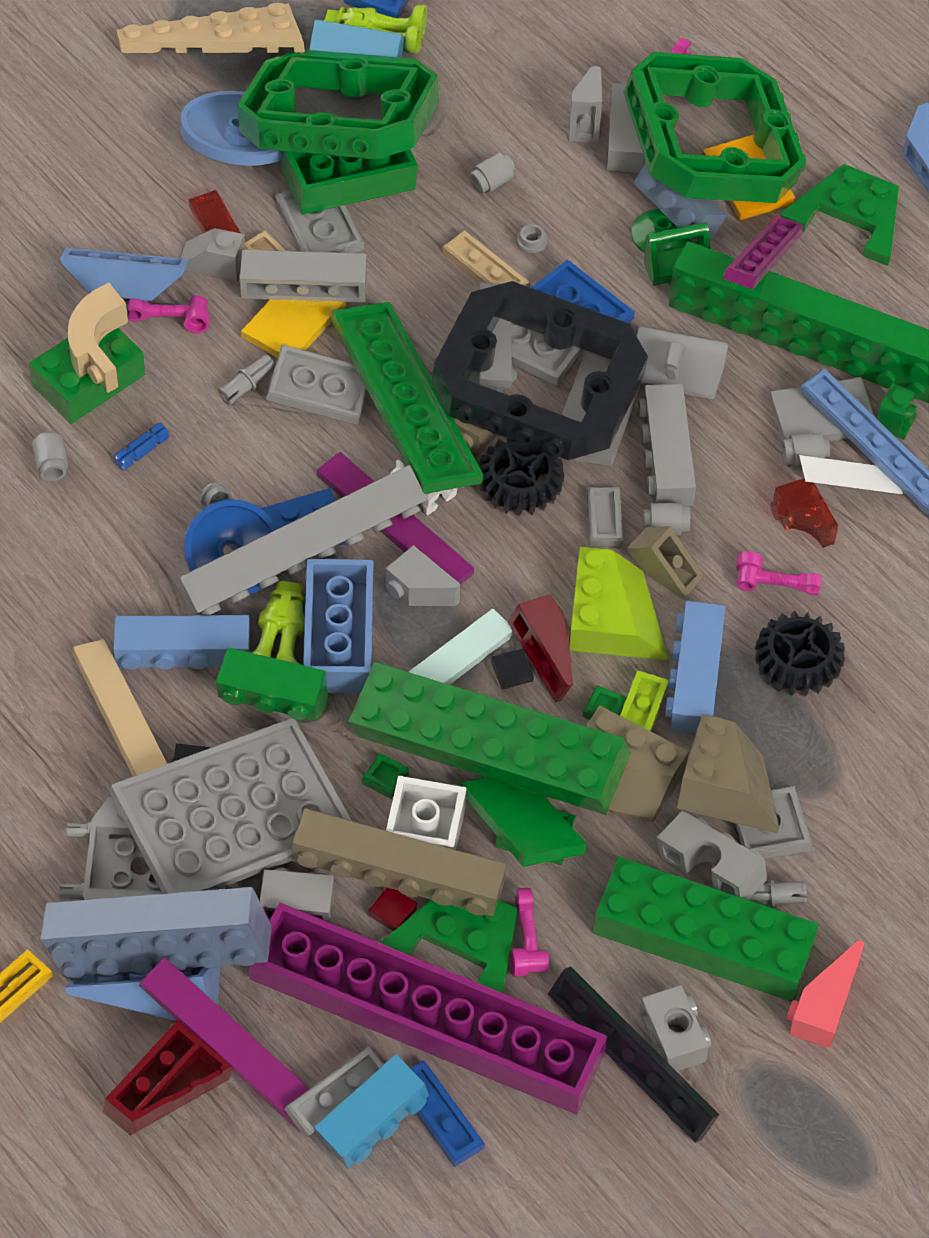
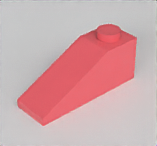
M859 940L855 942L803 989L799 1001L792 1000L786 1020L792 1021L789 1035L831 1048L865 942Z

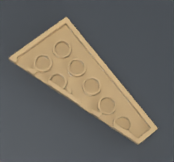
M272 3L268 7L262 8L245 7L239 11L229 13L218 11L203 17L186 16L181 20L170 22L159 20L153 24L143 26L132 24L125 26L123 29L116 30L121 53H157L162 48L175 49L176 53H187V48H202V53H248L253 50V47L267 49V53H278L279 47H294V52H305L304 41L289 3Z

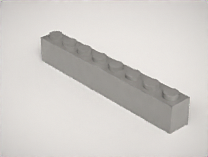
M408 465L179 577L174 583L190 615H196L200 612L202 615H211L221 610L218 603L230 598L233 604L249 596L248 589L257 584L263 589L279 581L277 574L288 570L289 574L292 575L306 568L307 564L305 561L314 556L317 559H324L336 553L334 546L345 542L348 547L364 539L362 532L373 528L374 532L377 533L393 525L390 520L391 518L401 514L402 518L405 519L421 511L418 505L426 501L427 498L424 492H422V488L411 466Z

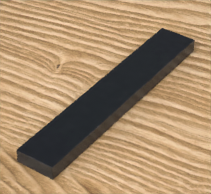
M571 966L565 968L548 995L577 1024L607 1035L605 1053L695 1143L702 1140L720 1114Z

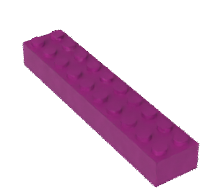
M279 902L270 919L272 927L268 962L250 965V980L571 1113L578 1114L605 1055L607 1035Z

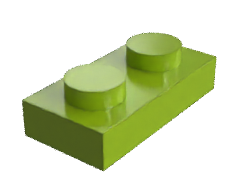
M637 670L620 716L652 732L669 686V680Z

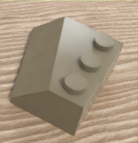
M599 706L586 727L624 738L631 753L608 810L613 815L654 822L684 775L689 751ZM547 797L549 802L559 804V800Z
M702 714L683 775L677 809L778 833L779 825L763 755L736 722Z

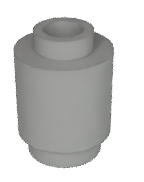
M497 152L474 166L473 171L469 173V180L478 193H490L514 178L513 171L515 170V165L508 155Z
M50 431L39 434L32 441L36 470L41 475V478L46 481L60 480L66 475L68 468L64 439L61 435Z
M822 433L790 435L789 439H783L782 456L784 464H792L793 467L802 466L799 455L818 458L830 457L828 438L823 439Z
M650 503V509H644L643 527L645 529L647 527L670 526L677 536H681L682 533H689L690 507H682V503Z

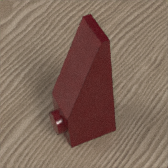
M549 594L518 604L507 623L553 700L557 703L564 698L573 685L567 620L562 609L556 604L552 595Z

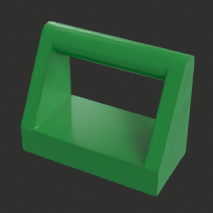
M707 222L646 235L644 265L652 286L672 282L673 267L684 249L682 247L657 252L656 245L698 237L697 245L711 249Z

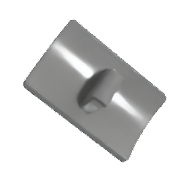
M644 326L638 329L637 338L648 355L646 371L640 386L683 384L684 394L707 399L715 398L725 367L729 347L728 342Z

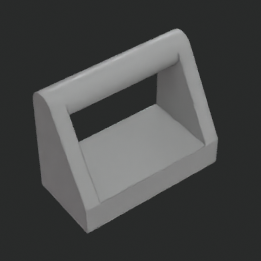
M592 66L572 91L569 142H599L602 80L601 68L598 66Z

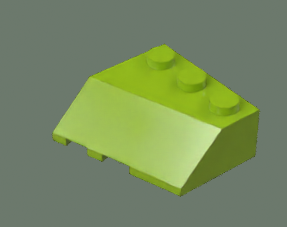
M580 547L570 635V651L668 661L669 656L643 571L613 550Z

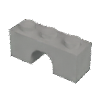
M682 810L657 836L659 857L685 874L698 863L706 861L716 863L717 865L711 870L714 889L749 900L767 880L765 859L759 852L754 849H747L737 843L729 834L725 832L720 833L713 829L701 817H693Z

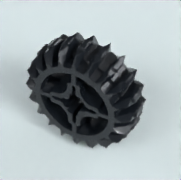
M508 438L505 443L498 439L495 447L488 446L486 455H482L479 467L484 475L479 488L480 491L484 492L486 501L493 500L492 504L495 509L504 506L506 514L513 509L516 510L518 516L521 515L523 510H528L533 515L536 507L544 511L547 503L554 504L556 495H560L565 476L563 462L558 456H552L542 450L522 445L515 440ZM502 467H505L506 469L503 470V474L500 475V476H497L496 473H497ZM544 473L546 477L540 483H537L536 480Z
M794 610L790 618L781 613L778 621L770 619L767 628H762L756 641L755 661L756 664H759L758 670L760 675H767V684L777 682L778 692L783 688H788L792 696L796 690H801L806 697L809 694V689H812L815 693L819 694L822 686L829 688L833 683V679L837 680L840 676L841 667L844 666L845 646L844 643L840 642V632H833L832 623L823 625L821 616L815 620L811 619L809 612L804 617H799Z

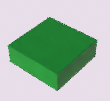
M596 685L583 710V717L590 720L599 706L620 716L627 697Z
M379 753L362 777V784L392 799L398 776L407 777L409 775V768Z

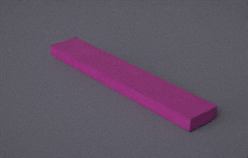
M778 215L775 216L726 268L723 279L754 289L801 236L803 225Z
M341 452L317 469V477L341 498L375 482ZM401 514L390 519L393 525L380 531L404 553L414 545L459 582L460 585L474 574V567L414 515L403 519Z
M164 957L138 986L173 1018L182 1023L233 1066L232 1071L301 1132L284 1109L310 1090V1088Z

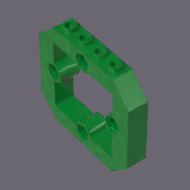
M317 50L288 53L265 60L237 104L239 130L259 149L378 160L415 148L439 103L438 75L419 60L411 58ZM297 87L340 90L343 95L348 97H360L368 93L382 94V121L336 117L325 112L314 114L296 113L295 90Z
M652 52L632 69L624 90V96L650 176L684 198L776 203L797 183L801 172L805 170L806 156L801 150L798 134L795 133L791 122V114L787 111L784 95L780 92L776 79L743 58ZM662 95L684 96L689 103L697 107H708L714 99L744 100L756 130L753 137L754 142L763 150L765 159L749 158L747 153L736 147H726L722 150L720 156L682 154L674 132L679 119V112L673 105L664 102Z

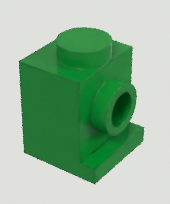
M892 383L880 405L877 420L895 437L905 440L917 416V407L913 405L915 392Z

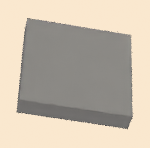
M795 786L771 790L779 825L778 833L733 823L739 844L747 849L756 850L764 859L811 851L812 849L811 838Z

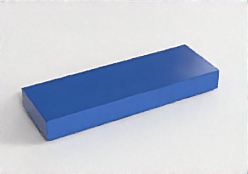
M425 1060L411 1067L410 1069L425 1083L429 1094L426 1098V1104L416 1115L451 1164L456 1167L483 1150L485 1143Z

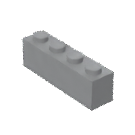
M260 249L242 250L240 271L241 298L365 302L367 254L322 251L300 252L291 250L268 251Z
M683 384L645 385L644 398L638 399L639 417L645 418V424H641L642 443L648 444V450H644L645 469H651V476L647 477L648 495H654L655 503H682V507L694 506L696 483Z

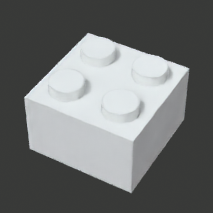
M398 776L386 831L457 850L466 809V787Z

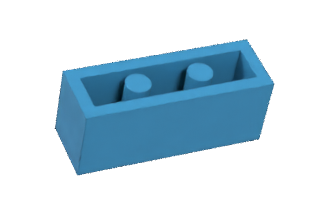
M315 20L309 50L402 58L405 37L397 33Z
M395 1054L314 1128L319 1139L348 1169L354 1163L360 1164L366 1160L372 1152V1147L382 1138L386 1140L398 1130L399 1122L408 1114L414 1115L423 1108L427 1102L426 1098L429 1096L426 1085Z

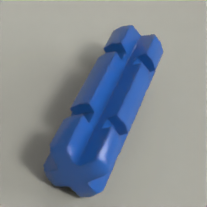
M162 423L155 424L149 429V433L147 431L126 445V450L122 448L113 456L114 463L121 470H126L134 464L133 460L138 461L156 448V443L160 445L169 438L168 429Z

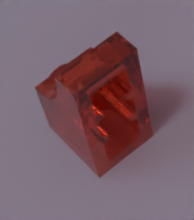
M805 478L775 487L773 502L770 504L771 512L776 520L781 521L785 530L797 529L813 536L823 548L835 544L838 524L814 482H806Z

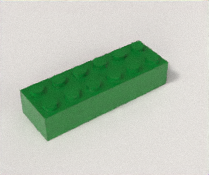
M618 857L595 914L593 934L792 1002L793 999L795 1000L815 944L819 924Z

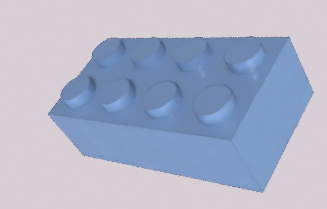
M307 559L304 665L326 670L328 693L361 694L372 669L373 560Z

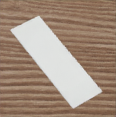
M799 455L806 482L903 494L902 490L876 465Z

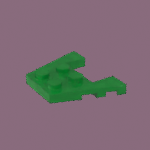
M843 164L782 211L781 217L802 224V231L805 232L814 215L819 211L869 231L873 234L864 247L863 256L888 266L892 251L899 186Z
M430 900L380 943L412 956L421 939H424L484 968L476 983L503 993L517 919V908L498 900L494 916L492 917L485 914L475 915L467 911V909L453 905L443 906Z

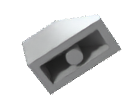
M214 228L187 241L180 257L189 259L186 271L237 281L241 271L242 250H245L244 234Z
M414 545L386 568L387 591L394 598H400L408 606H456L460 602V583Z

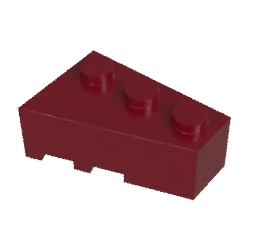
M177 1020L105 1098L103 1113L125 1132L132 1135L228 1081L233 1066Z

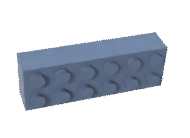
M253 887L46 903L40 940L63 977L81 978L86 975L100 974L113 976L117 973L127 972L149 973L164 957L179 971L185 968H217L223 965L236 964L250 966L254 963L268 962L272 925Z

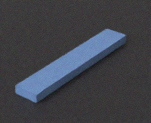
M825 368L802 384L800 392L929 517V469Z

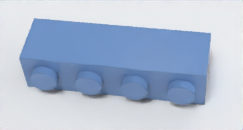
M686 601L684 614L678 613L675 633H682L681 641L674 640L672 660L678 661V669H671L669 689H675L674 698L667 697L665 717L671 718L670 731L696 734L702 714L713 716L726 607L724 605Z
M249 615L115 616L114 657L119 668L134 670L140 667H157L160 669H171L173 667H191L194 669L221 667L228 647L250 652Z

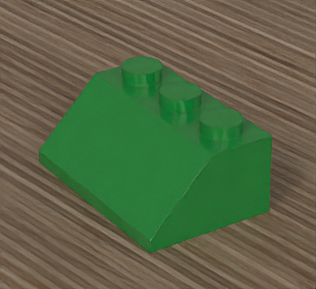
M227 648L216 680L218 698L232 705H240L242 703L254 706L265 713H272L273 711L284 713L299 721L306 719L316 721L326 709L329 702L326 670Z

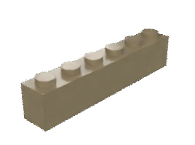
M306 808L292 843L291 861L298 862L303 867H317L331 871L339 877L360 879L371 886H385L399 890L407 896H421L431 899L439 905H453L467 909V911L475 915L485 914L492 917L501 894L507 864Z

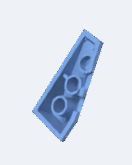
M221 966L217 968L196 967L181 970L190 981L218 1005ZM129 972L128 974L117 973L113 976L102 974L86 975L81 978H73L65 987L67 995L176 1020L138 986L149 973Z

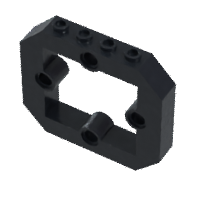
M510 281L471 292L434 362L431 383L450 417L458 419L463 423L480 427L490 433L515 440L522 445L542 450L552 456L572 460L610 448L644 377L648 355L629 323ZM499 319L543 334L544 341L553 349L563 350L573 345L611 359L606 372H592L585 378L580 404L586 414L582 422L533 405L531 400L524 395L515 394L509 396L468 380L472 371L485 372L493 366L497 338L493 330Z

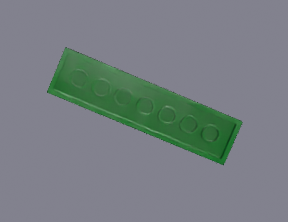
M384 302L333 310L331 322L406 465L411 466L422 488V492L428 494L482 484L484 474L453 417H450L431 383L432 379L391 303Z

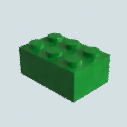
M119 328L105 335L98 345L116 367L118 388L109 393L105 391L100 383L95 384L89 374L82 377L77 375L71 361L68 337L29 362L32 386L70 424L146 375L143 351Z

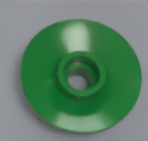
M652 209L642 213L634 221L632 239L638 249L645 253L647 234L678 227L660 209ZM688 238L656 245L657 252L685 247L687 241L691 242L692 240Z

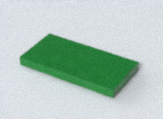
M489 778L461 783V787H466V800L523 867L585 854L586 842L545 796Z

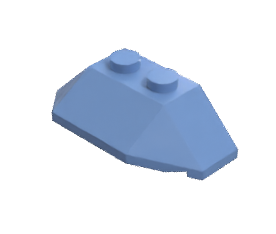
M66 247L60 256V262L88 293L109 282L121 298L140 299L143 302L152 301L181 277L189 265V259L77 249L72 247Z

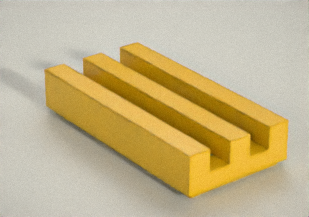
M28 949L0 973L1 988L28 963L32 964L31 967L10 982L8 987L0 993V1005L3 1004L0 1007V1023L53 977L52 971Z

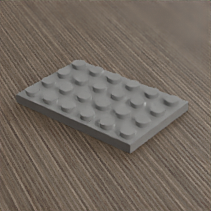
M293 718L112 784L109 790L163 894L202 891V889L206 888L214 890V887H220L221 889L264 872V869L269 870L290 862L292 859V843L305 808L352 821L298 723Z

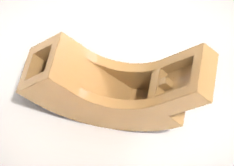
M109 282L95 289L79 302L68 324L70 356L77 375L82 377L89 374L95 384L100 383L107 393L118 388L116 367L98 345L109 332L128 323L126 302Z

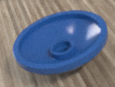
M235 499L215 502L201 510L187 529L184 539V557L187 567L191 572L224 556L223 549L225 546L231 547L234 551L277 530V527L267 513L252 503ZM259 584L248 589L250 595L261 590Z

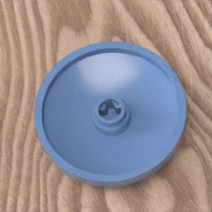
M220 91L208 93L191 100L183 108L180 119V133L184 141L198 153L220 162L246 166L264 165L282 160L283 151L259 149L240 132L237 104L245 92Z

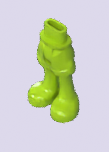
M416 5L411 16L408 18L389 17L377 13L375 8H347L346 10L345 7H341L339 11L328 9L324 21L401 34L405 37L403 48L408 53L418 54L421 49V39L425 35L427 7L426 5Z
M279 581L277 583L276 590L270 593V599L265 609L260 612L258 624L262 629V634L257 649L252 653L271 657L275 637L281 633V642L276 659L299 664L294 657V645L297 636L305 630L303 609L305 598L302 595L303 586L301 584L288 581Z

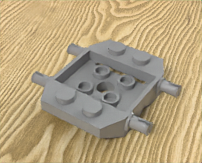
M112 797L106 799L88 824L67 823L66 836L86 837L89 847L85 882L81 883V885L60 883L59 899L92 900L163 894L151 870L144 875H137L132 872L134 866L147 864L135 840L126 837L110 839V834L132 835Z

